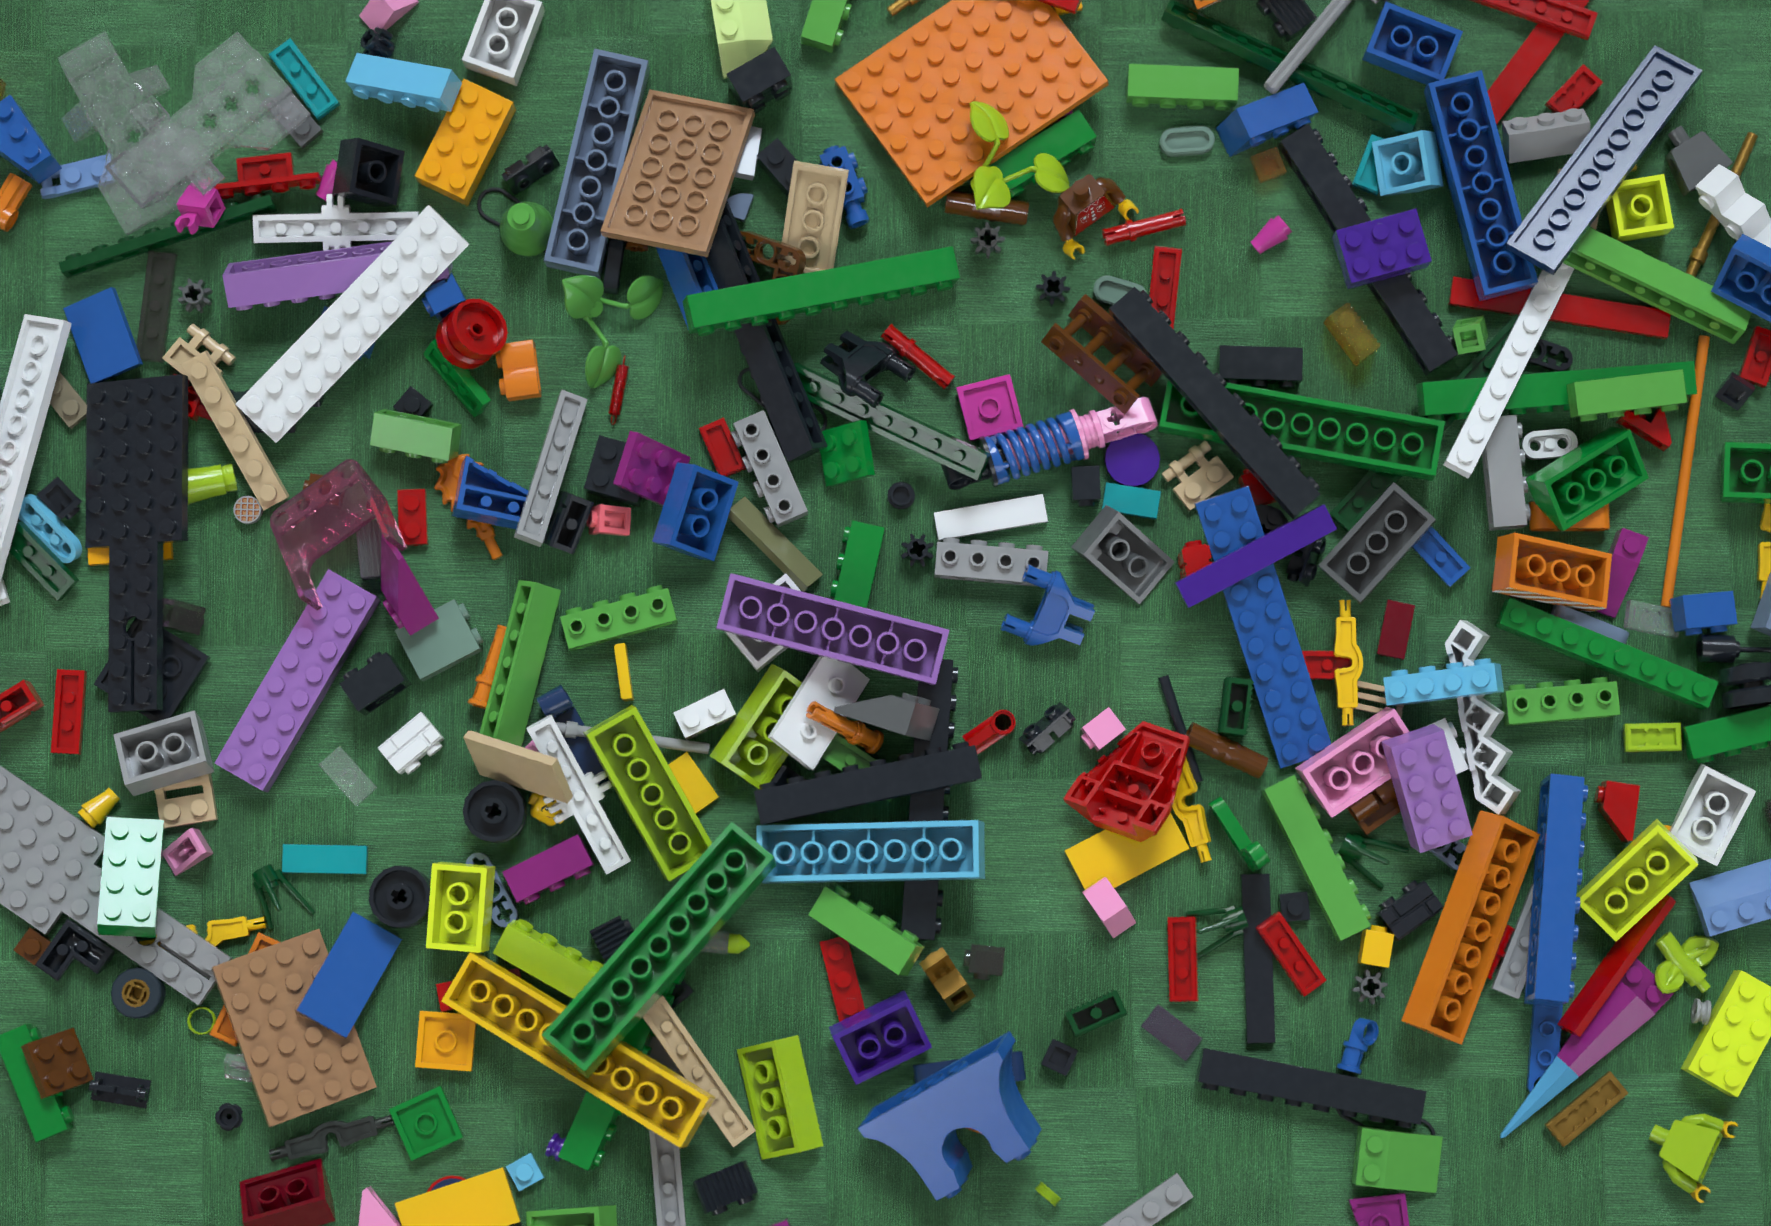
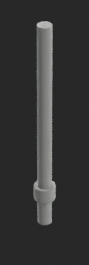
M566 721L565 723L555 722L565 738L585 737L583 732L592 728L578 725V722ZM652 735L659 748L708 754L709 743Z

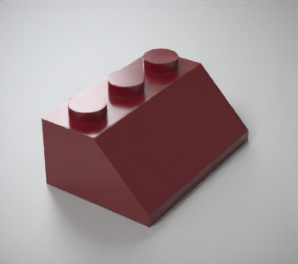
M321 1158L240 1181L244 1226H320L335 1221L333 1198Z

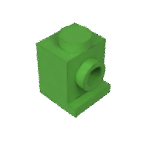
M1484 315L1457 320L1453 327L1458 355L1486 350L1485 342L1488 338Z

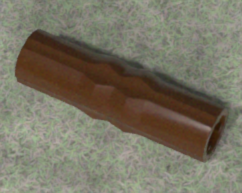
M953 190L947 194L944 213L1026 226L1029 202L1011 200L1004 208L977 210L974 193Z
M1194 722L1191 723L1185 734L1190 738V747L1257 779L1262 776L1267 766L1268 757Z

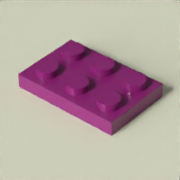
M630 431L613 484L663 506L676 463L689 464L691 457L643 434Z

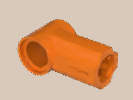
M12 173L8 175L0 188V229L8 232L15 224L19 215L18 209L32 187L30 183Z

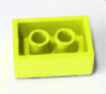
M450 862L432 863L426 948L477 953L489 951L495 866Z

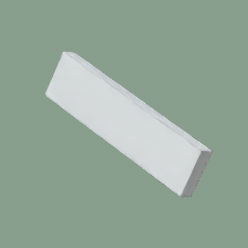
M1043 494L934 513L938 541L943 540V538H959L1048 522Z

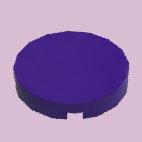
M1141 433L1112 441L1105 452L1104 463L1107 473L1118 484L1138 487L1145 485L1154 477L1159 468L1160 455L1157 446L1151 438Z

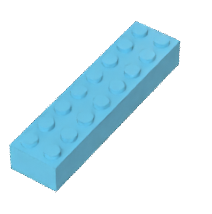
M979 820L757 825V843L775 857L776 862L775 868L761 882L765 884L985 879L984 822Z

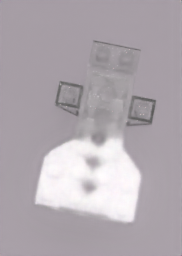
M106 31L58 57L68 81L80 100L61 120L75 143L97 131L105 142L108 151L98 187L127 236L150 222L155 223L178 209L176 204L188 185L209 188V185L223 182L222 177L194 131L158 122L148 106V102L171 90L158 65L129 73ZM131 131L140 132L141 135L138 137V142H128V139L131 138ZM147 154L155 158L152 160L150 167L147 165L142 166L141 164L145 161L144 156ZM160 178L164 181L168 179L166 189L163 191L160 188L158 190L155 188L159 185L157 180Z
M237 31L195 65L192 100L171 117L152 94L130 110L131 115L146 134V137L129 151L127 149L108 163L105 169L142 210L164 200L185 182L204 196L225 179L211 161L227 148L247 147L269 151L310 117V113L294 96L292 89L256 49H253ZM251 84L253 86L257 85L258 93H247L248 86ZM230 101L232 103L236 102L237 110L232 111L230 109L227 111L226 103ZM215 119L216 127L213 129L210 126L205 128V120Z

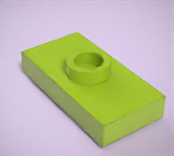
M1681 723L1623 724L1624 752L1682 751Z

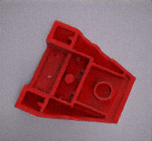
M1142 721L1117 743L1118 747L1107 757L1103 755L1097 760L1099 764L1088 773L1083 772L1079 775L1063 800L1095 826L1138 842H1143L1158 833L1171 813L1190 738L1189 736Z

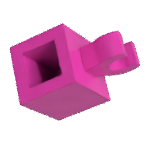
M188 185L176 204L181 214L175 221L176 229L181 233L187 226L190 234H195L199 226L214 228L226 209L218 190Z

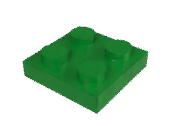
M859 420L822 431L828 446L821 450L826 486L833 487L875 475L867 421Z
M442 1085L389 1109L411 1161L464 1137Z

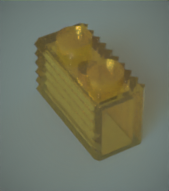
M1346 303L1330 314L1323 323L1354 365L1358 366L1376 353L1380 348V343H1377V339L1373 338L1374 334H1370L1367 325H1363L1364 321L1360 320L1361 317L1357 316V312H1353L1354 308L1350 307L1351 303Z

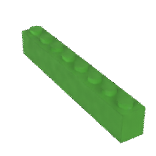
M1592 227L1588 228L1563 262L1576 270L1732 344H1735L1746 331L1752 313L1711 292L1713 285L1705 283L1691 274L1684 273L1665 262H1661L1615 238L1598 232Z

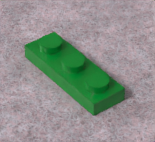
M436 339L431 341L423 355L474 418L483 413L491 401L485 389L479 386L468 369L454 366L443 357L437 346Z

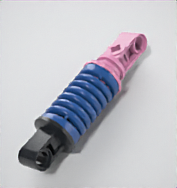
M1147 397L1138 398L1126 414L1122 413L1116 406L1098 412L1091 410L1088 411V415L1085 414L1083 416H1078L1076 411L1072 409L1069 412L1056 415L1055 419L1049 417L1045 422L1039 420L1035 423V426L1029 423L1025 426V429L1019 426L1016 427L1015 432L1010 429L1006 430L1005 435L996 433L991 437H979V449L991 454L980 480L968 477L941 464L948 488L951 490L961 489L989 479L995 488L1000 484L1010 481L1009 469L1013 478L1019 479L1021 477L1019 470H1022L1024 476H1029L1031 474L1029 467L1031 466L1034 473H1039L1041 471L1040 463H1042L1044 470L1051 468L1050 460H1052L1055 467H1059L1061 465L1060 457L1063 458L1066 464L1071 463L1073 460L1089 459V449L1096 446L1103 448L1105 443L1149 432L1157 427L1158 422L1151 402Z

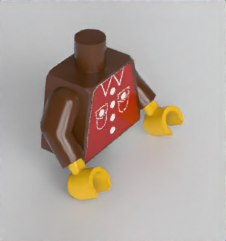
M1088 174L1081 180L1075 181L1070 188L1058 197V208L1053 216V223L1061 240L1065 241L1063 252L1074 260V250L1076 249L1083 255L1085 249L1081 244L1073 240V237L1115 208V205H1118L1119 213L1126 220H1130L1126 216L1128 210L1134 209L1137 214L1139 213L1138 208L1132 201L1125 200V194L1112 179L1099 177L1095 180L1091 174Z

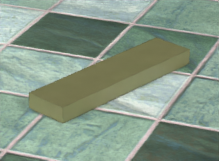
M746 497L731 507L728 518L784 574H787L803 592L820 579L823 574Z

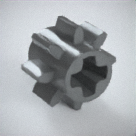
M986 222L985 228L982 230L975 227L974 232L978 235V238H971L970 243L977 244L976 255L983 252L986 253L988 259L993 251L998 254L1001 253L997 243H1004L1005 237H998L999 226L993 229ZM985 235H989L990 240H992L989 246L985 245V241H983Z
M189 278L188 285L179 287L183 297H180L178 302L180 304L188 303L186 310L189 313L193 308L203 313V307L206 304L212 305L208 300V295H211L213 291L210 288L203 289L205 282L202 279L196 284ZM194 291H197L199 293L197 295L198 300L193 301L191 299L192 297H194Z
M1364 970L1365 977H1354L1358 984L1351 991L1359 992V1002L1369 998V1003L1374 1005V997L1385 998L1381 990L1382 987H1386L1388 984L1379 981L1380 972L1370 977L1369 970ZM1368 979L1370 983H1375L1376 989L1371 991L1372 995H1370L1369 991L1363 990V986L1367 985Z

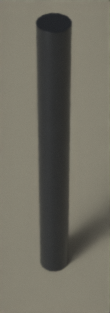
M1169 675L1160 677L1158 680L1175 732L1185 735L1187 730ZM1188 746L1186 758L1196 783L1202 782L1203 779L1193 748Z

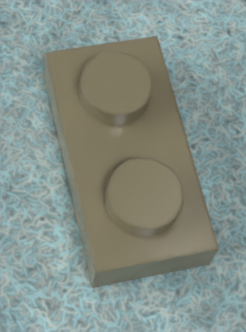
M59 370L50 405L68 427L72 429L86 418L87 403Z

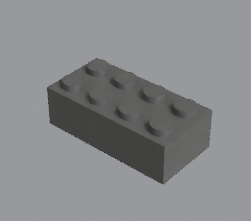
M1393 482L1318 566L1361 605L1433 526L1436 519Z

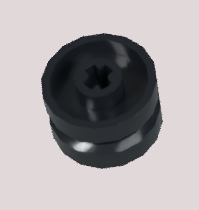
M1771 662L1738 664L1736 667L1718 670L1720 685L1724 687L1738 686L1739 688L1727 691L1722 695L1723 709H1738L1771 704V685L1765 684V682L1771 681Z
M492 780L482 782L470 791L464 802L463 816L465 824L472 834L486 842L498 844L508 842L521 833L527 822L528 809L526 800L520 791L506 782ZM499 807L498 809L502 811L501 815L493 817L492 809Z
M393 866L383 870L374 878L369 889V904L373 914L382 923L391 927L411 928L421 924L428 917L431 881L423 872L408 866ZM401 892H406L404 895L407 897L406 902L399 901L398 896Z

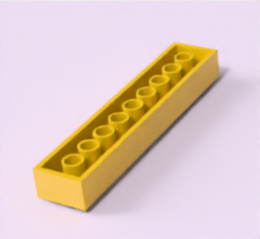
M469 952L441 1001L679 1148L689 1145L716 1098L623 1040L587 1079L546 1044L542 1037L545 1030L567 1006L480 953Z

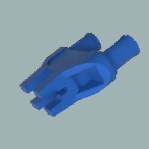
M1028 564L1026 567L1027 572L1024 571L1022 581L1044 588L1043 598L1033 620L1026 622L1006 614L1004 617L1006 620H1003L1000 630L1022 637L1025 644L1031 646L1040 645L1058 638L1080 645L1084 637V633H1082L1083 628L1066 621L1070 614L1091 621L1095 613L1094 605L1074 597L1061 572L1052 571L1048 573Z

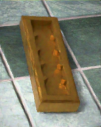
M1608 1071L1544 1125L1560 1145L1565 1147L1624 1098L1628 1092L1612 1072Z

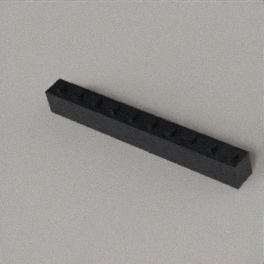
M1307 124L1280 141L1278 145L1280 152L1333 233L1342 228L1371 221L1366 213L1368 208L1365 202L1360 197L1356 198L1352 192L1353 185L1350 179L1345 174L1341 175L1336 167L1338 166L1337 159L1332 152L1325 150L1322 145L1323 138L1317 129L1314 128L1312 130L1310 125ZM1410 273L1366 284L1425 376L1450 362L1458 355L1455 351L1457 350L1455 341L1450 335L1446 336L1441 329L1443 325L1440 318L1435 312H1430L1426 306L1428 302L1424 293L1420 289L1416 290L1411 283L1413 278Z
M728 200L726 201L709 255L706 257L718 289L761 282ZM776 318L768 319V323L759 326H752V322L741 324V328L734 330L740 343L739 347L746 358L750 368V375L757 385L761 402L766 407L771 427L776 432L781 444V451L786 457L787 462L804 460L828 447Z
M1136 287L1132 288L1109 308L1110 316L1292 519L1297 518L1319 499L1321 494L1318 492L1320 487L1311 476L1306 478L1300 472L1302 467L1292 455L1287 457L1283 453L1281 442L1273 434L1268 436L1262 429L1264 427L1262 421L1254 413L1251 416L1243 408L1246 404L1236 393L1231 395L1225 388L1227 383L1217 372L1213 374L1206 367L1209 363L1200 352L1194 353L1188 347L1190 342L1181 331L1176 333L1170 327L1172 322L1162 310L1157 312L1153 308L1151 297L1144 290L1139 292Z
M942 659L936 685L918 681L917 696L931 700L930 706L939 708L930 741L914 737V758L925 756L924 751L941 747L942 752L949 751L947 750L948 739H954L955 723L949 722L950 711L956 710V695H951L952 683L957 684L958 667H953V660ZM950 787L910 795L908 822L948 821L949 806H944V795H950ZM938 880L904 881L901 932L908 930L922 940H934L935 935H940L941 918H936L937 907H942L943 890H938Z

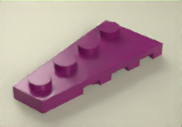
M1404 1192L1348 1199L1358 1226H1409Z

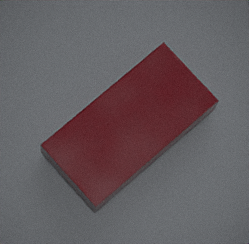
M1393 600L1386 601L1376 655L1404 660L1415 605Z

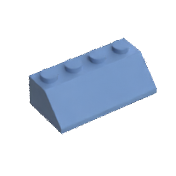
M1771 859L1689 883L1706 937L1771 919Z

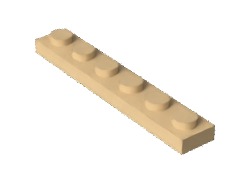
M206 350L182 363L181 366L262 509L266 510L288 498L287 490L241 409L235 405L237 402L209 352Z
M662 995L642 1018L683 1077L716 1097L708 1113L730 1145L735 1147L756 1130Z

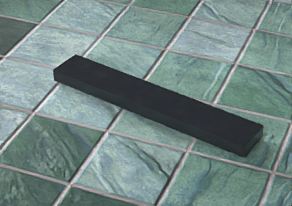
M1241 874V902L1249 925L1248 928L1243 929L1246 1043H1276L1272 952L1255 928L1271 916L1270 874Z

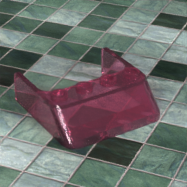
M347 459L277 508L270 518L271 529L299 598L317 611L322 608V604L310 577L312 564L376 518L382 534L388 542L401 551L407 548L385 496L356 460Z

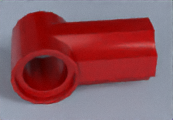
M1007 710L996 711L991 717L962 737L965 742H969V746L975 745L978 755L1014 731L1016 727L1015 717ZM1001 715H1006L1011 719V726L1007 730H999L995 725L996 719Z

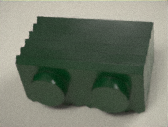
M1226 677L1224 679L1218 734L1241 738L1248 734L1246 729L1249 728L1247 724L1250 722L1247 718L1250 717L1248 713L1251 711L1249 707L1252 700L1250 696L1253 694L1251 692L1253 689L1251 685L1254 683L1252 680Z
M1116 990L1106 992L1105 995L1101 994L1095 1000L1086 1001L1085 1004H1080V1007L1075 1006V1009L1070 1008V1011L1065 1010L1064 1013L1075 1038L1128 1015Z

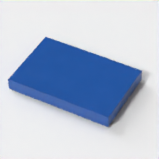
M110 287L63 308L68 322L72 323L71 331L90 383L104 382L143 365L115 288Z

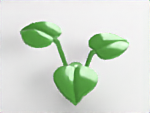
M579 275L562 280L567 313L575 319L583 318L587 321L602 341V346L593 347L586 359L585 376L590 388H596L610 380L616 374L617 365H621L622 360L620 349L614 345L609 346L608 340L594 323L592 317H597L601 314L603 304L623 309L630 308V316L633 319L648 317L655 311L661 301L663 294V281L661 278L651 275L637 278L628 289V303L604 299L602 297L604 292L603 283L595 276Z

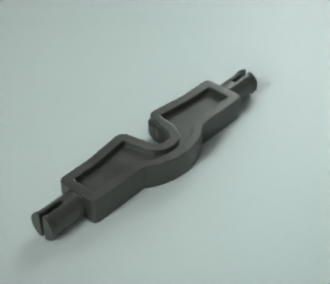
M391 1114L377 1119L374 1116H369L348 1123L338 1120L329 1121L316 1127L311 1134L285 1141V1146L269 1149V1155L281 1153L271 1156L270 1159L274 1161L289 1157L290 1160L303 1156L325 1153L329 1150L327 1135L330 1132L336 1134L339 1145L345 1147L359 1140L378 1135V1130L395 1126L394 1121L383 1123L393 1119Z

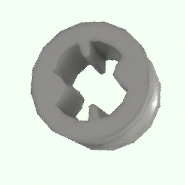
M1695 998L1691 1010V1022L1697 1024L1698 1021H1701L1702 1025H1708L1711 1016V1001L1706 1000L1703 1003L1700 999Z

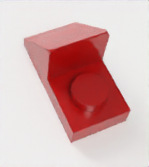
M1661 407L1656 409L1649 422L1645 420L1646 416L1644 414L1635 415L1634 410L1624 411V417H1619L1616 423L1626 429H1630L1631 432L1662 451L1669 448L1672 443L1665 412H1662Z

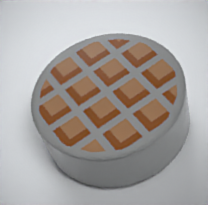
M243 496L235 502L233 512L241 523L249 525L256 523L261 518L263 509L256 498Z

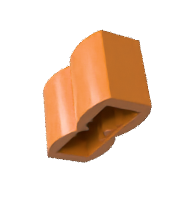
M525 340L505 343L501 350L496 353L498 368H503L504 378L499 379L501 395H506L509 402L542 397L534 341Z

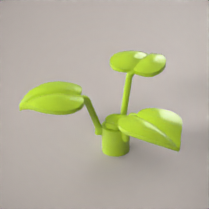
M978 101L969 103L971 107L970 121L974 131L983 140L994 142V146L985 163L976 169L974 178L971 180L977 210L1006 207L1011 201L1010 190L1006 182L1029 172H1035V179L1038 185L1049 192L1063 193L1070 188L1063 166L1055 157L1047 153H1040L1035 156V166H1030L1003 178L1001 170L996 166L990 167L989 164L1000 146V140H1005L1009 136L1006 120L999 111L986 103Z

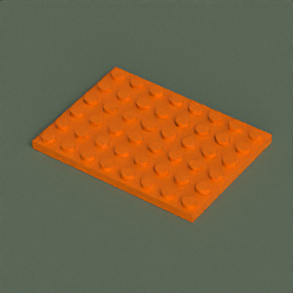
M951 0L835 78L837 86L927 207L972 178L976 169L983 166L994 146V142L983 140L974 131L970 121L971 107L969 103L978 101L992 106L1001 113L1008 125L1009 136L1005 140H1000V146L989 164L991 165L1109 85L1107 78L1051 5L1037 0Z

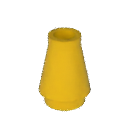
M108 788L103 793L82 804V809L77 813L90 827L94 828L97 824L101 825L120 798Z

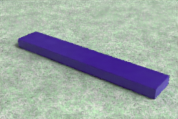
M1322 504L1176 581L1175 585L1187 608H1190L1337 530L1325 504Z

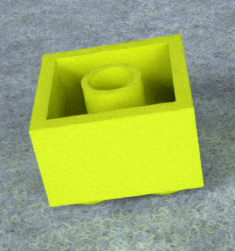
M1664 174L1624 180L1606 204L1612 238L1620 242L1667 235L1674 228Z

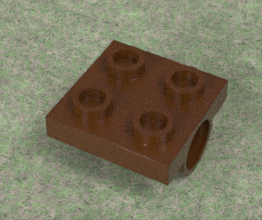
M1389 779L1347 807V810L1365 835L1401 812L1392 779Z

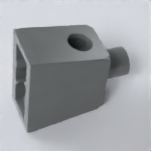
M1681 125L1668 134L1676 148L1671 150L1665 157L1683 197L1695 190V186L1718 164L1725 168L1733 164L1731 159L1703 131L1690 138Z

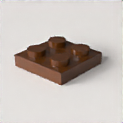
M74 1027L21 1046L41 1099L94 1080Z

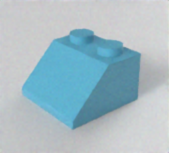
M1420 130L1372 142L1380 196L1420 192L1444 186L1435 132Z

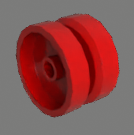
M468 299L457 305L438 324L436 331L437 346L443 357L452 365L462 369H475L486 363L506 343L508 334L506 321L500 311L491 303L482 299Z

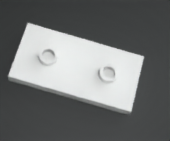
M819 656L768 738L805 768L814 770L837 732L817 721L807 718L806 714L808 712L806 710L813 701H816L834 711L836 706L855 703L870 679L852 664Z

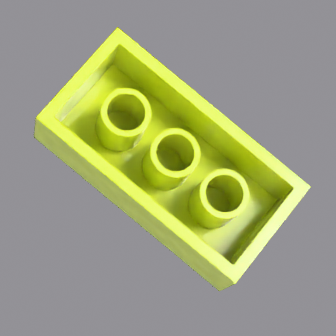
M1656 819L1576 894V897H1580V907L1615 941H1618L1699 865L1698 860Z
M1733 970L1711 1011L1708 1025L1703 1026L1681 1069L1728 1096L1738 1097L1771 1037V987L1742 970Z

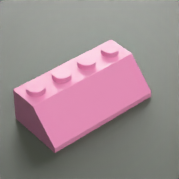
M1385 707L1297 766L1295 770L1310 793L1328 815L1333 818L1391 779L1381 741L1408 733L1409 730L1395 709Z

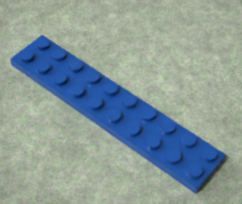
M1249 486L1194 503L1207 545L1210 546L1213 562L1264 535ZM1273 563L1222 591L1250 678L1254 682L1253 687L1280 768H1284L1308 760L1331 745V741Z

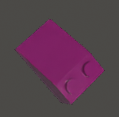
M386 532L381 535V591L387 600L382 603L399 629L405 627L411 636L439 619L404 557Z

